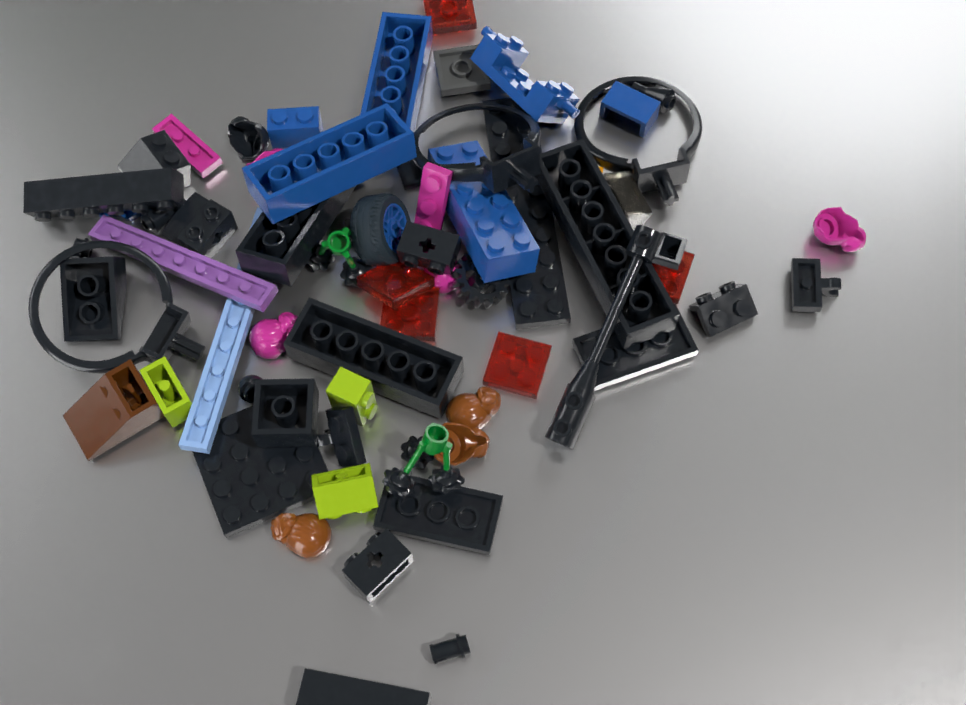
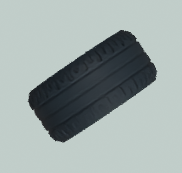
M390 193L367 195L360 198L352 210L350 218L352 244L357 255L367 265L377 267L395 265L401 262L396 250L406 222L411 221L405 205L397 196Z

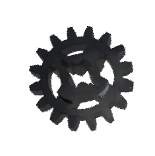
M467 252L456 262L454 266L456 269L451 275L456 280L452 286L460 288L457 296L465 295L467 297L465 300L466 304L474 301L475 308H479L484 303L487 309L493 303L497 305L508 294L507 288L511 285V281L501 279L484 283Z

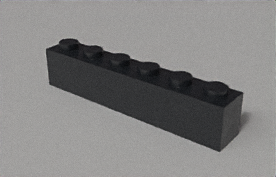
M173 168L24 182L23 213L35 217L34 220L39 222H49L54 217L73 220L76 215L90 218L99 217L100 213L123 215L124 211L148 213L149 209L154 208L160 211H172L174 207L184 206V175Z

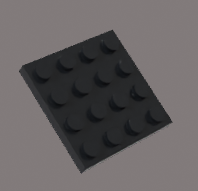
M253 406L220 419L210 454L193 452L226 538L315 500L311 475L328 472L318 446L258 447L251 435Z

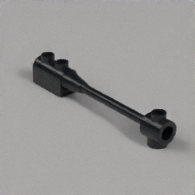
M636 225L625 251L632 259L588 360L583 363L572 381L567 384L545 435L547 439L572 450L574 449L596 398L594 389L600 366L598 364L642 262L652 263L663 238L660 232L647 226Z

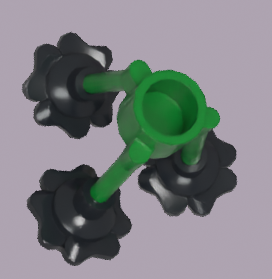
M346 219L344 222L345 226L341 228V231L332 232L328 236L327 241L321 240L307 264L311 266L313 271H317L319 268L322 271H326L328 265L335 261L334 256H332L333 254L344 256L346 261L343 263L340 277L345 279L344 282L347 286L361 287L363 282L367 283L370 281V273L373 269L372 266L367 265L361 259L351 257L349 253L352 243L350 219Z
M431 423L425 429L423 436H420L418 439L415 436H410L409 440L401 445V450L403 451L401 459L408 463L400 470L396 467L392 468V470H385V478L382 480V483L386 485L388 493L393 494L395 497L405 498L407 495L412 496L415 493L414 486L416 485V482L410 478L412 468L418 466L420 469H425L427 464L434 460L433 455L443 452V465L441 469H433L432 475L428 477V482L432 484L433 491L444 495L461 490V485L464 484L465 479L460 475L458 468L453 469L450 465V451L453 445L448 442L449 432L444 426Z

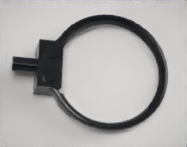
M644 76L621 77L607 81L594 88L578 106L580 113L574 119L577 141L584 139L597 165L613 173L629 177L636 194L658 189L664 204L671 206L674 202L679 201L674 185L687 183L690 167L689 158L697 149L702 134L701 116L693 101L674 85L656 78ZM615 81L622 84L637 82L654 86L659 85L667 89H673L688 105L693 117V131L688 140L679 148L677 161L641 169L637 158L632 159V163H627L628 159L601 151L589 141L583 124L584 113L589 102L602 92L610 89Z
M494 103L461 105L430 117L414 132L417 157L413 161L422 170L424 165L430 162L453 171L451 181L482 182L494 194L516 184L531 193L535 191L534 186L539 184V181L534 176L541 174L539 156L541 130L538 123L531 116L519 109ZM472 110L508 112L526 120L531 128L528 137L523 139L524 150L494 163L485 156L479 158L480 165H476V162L459 164L434 163L423 156L418 144L420 134L424 133L438 120L456 113Z
M99 240L72 246L51 259L38 274L32 286L28 303V315L33 334L41 347L52 358L69 368L88 373H107L130 359L134 365L143 361L153 363L164 356L169 361L175 350L198 361L206 348L183 336L191 323L188 311L173 304L171 286L163 269L149 255L131 245L116 241ZM110 248L133 255L152 271L159 283L162 302L166 304V309L145 345L139 349L137 354H134L133 350L121 356L108 360L85 361L62 352L49 340L39 319V299L45 282L60 264L84 250Z

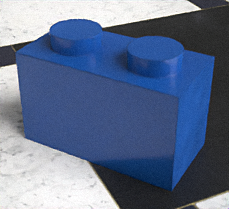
M319 106L267 109V132L272 149L288 148L323 132Z

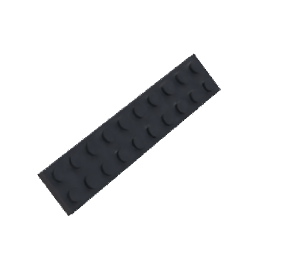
M512 98L482 101V103L510 106L528 114ZM483 110L490 161L492 163L524 150L523 139L528 137L531 131L526 120L504 111ZM541 143L539 147V154L542 153ZM518 184L506 189L540 248L535 272L508 278L511 281L509 287L516 329L571 322L553 212L539 184L534 186L535 191L531 193L524 190Z

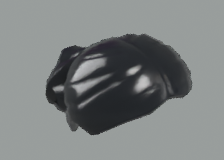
M238 116L228 125L230 144L241 155L242 159L254 161L264 151H267L269 135L261 124Z

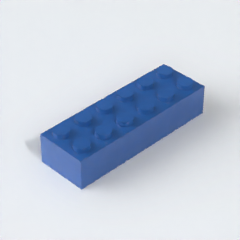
M382 12L360 115L387 103L405 124L415 132L433 40L432 16Z
M387 103L243 167L242 171L248 192L270 222L275 224L416 158L414 132Z
M476 140L428 149L427 159L438 164L476 162V165H480L479 158L482 156L487 158ZM451 181L446 212L458 235H460L483 282L487 283L535 272L540 248L507 191L504 190L494 194L482 182Z

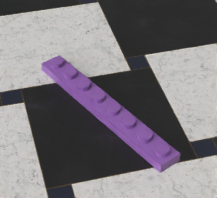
M103 215L88 233L92 241H116L138 248L156 261L163 271L263 313L278 293V288L275 284L106 215ZM116 250V251H118V252H120V253H123V254H125V255H128V256H130V257H132V258H135V259L139 260L138 258L134 257V256L131 255V254H128V253L123 252V251H120V250Z

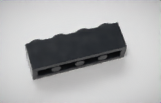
M305 668L296 705H430L432 697L430 692Z

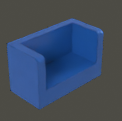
M615 81L601 101L599 116L605 118L608 112L612 110L641 124L639 136L644 138L658 118L661 102Z

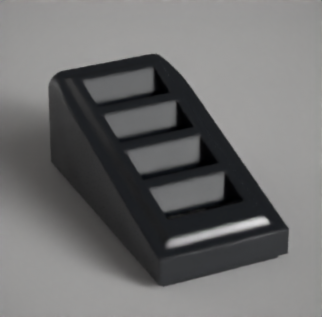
M661 232L663 238L652 263L678 270L688 240Z

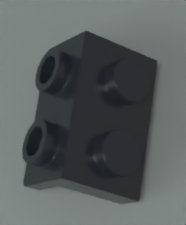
M735 281L725 283L719 287V292L711 294V292L704 293L695 298V303L689 305L690 311L697 312L707 337H712L758 315L747 284H735Z

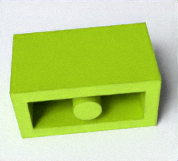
M164 356L140 369L142 377L170 425L174 428L185 422L192 401L166 357Z
M340 366L326 389L331 408L353 406L357 425L363 427L367 419L371 420L374 417L378 408L372 383L370 380Z
M370 463L311 475L319 520L325 518L337 519L344 514L354 512L366 513L373 508H378Z

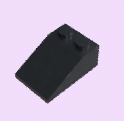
M115 256L71 258L60 264L64 342L120 339L127 287L125 258Z

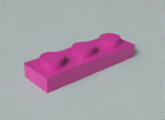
M170 114L152 128L153 133L165 130L191 164V168L203 179L223 164L221 157L173 114Z
M430 162L424 165L414 223L442 230L453 171Z

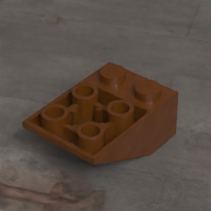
M131 359L105 373L63 415L88 461L165 417Z

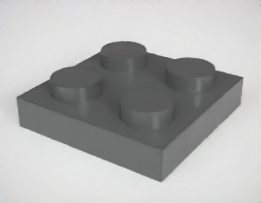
M478 45L433 51L441 97L491 89L489 76L470 59Z

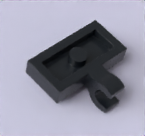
M792 258V311L821 312L822 294L828 297H838V290H841V278H821L820 259Z
M353 406L332 407L325 410L329 429L324 430L325 433L317 434V446L334 444L339 466H357L366 463Z

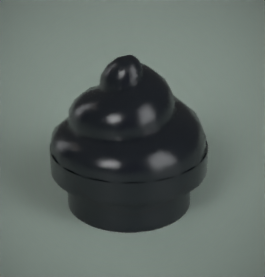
M257 375L245 376L238 385L239 396L248 403H254L255 380L262 379Z

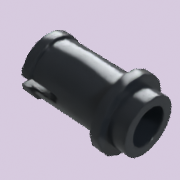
M456 634V638L429 645L434 664L462 656L463 659L466 658V654L471 653L466 635L459 636V634Z

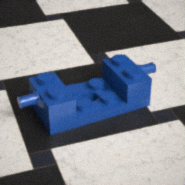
M489 26L482 29L481 34L484 37L470 59L536 122L563 124L568 116L574 119L579 115L580 110L575 106L580 99L573 93L574 89L565 82L555 83L551 80H548V82L536 80L533 83L529 79V74L520 68L529 52L523 47L524 43L515 36L506 37L500 33L496 34Z

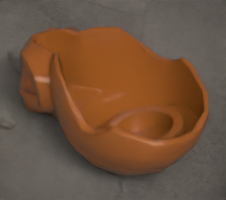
M486 386L480 387L475 394L462 393L453 397L448 403L446 410L448 423H460L470 428L482 429L491 420V416L498 412L501 405L500 394Z
M460 423L442 424L449 432L448 442L453 445L450 451L451 466L462 464L470 458H482L486 455L490 439L484 431L475 427L470 428ZM443 452L433 455L439 463L443 464Z
M281 513L271 521L273 539L286 544L292 552L304 558L318 557L327 549L331 540L332 531L329 522L325 519L319 520V516L314 513H305L297 516L292 513Z

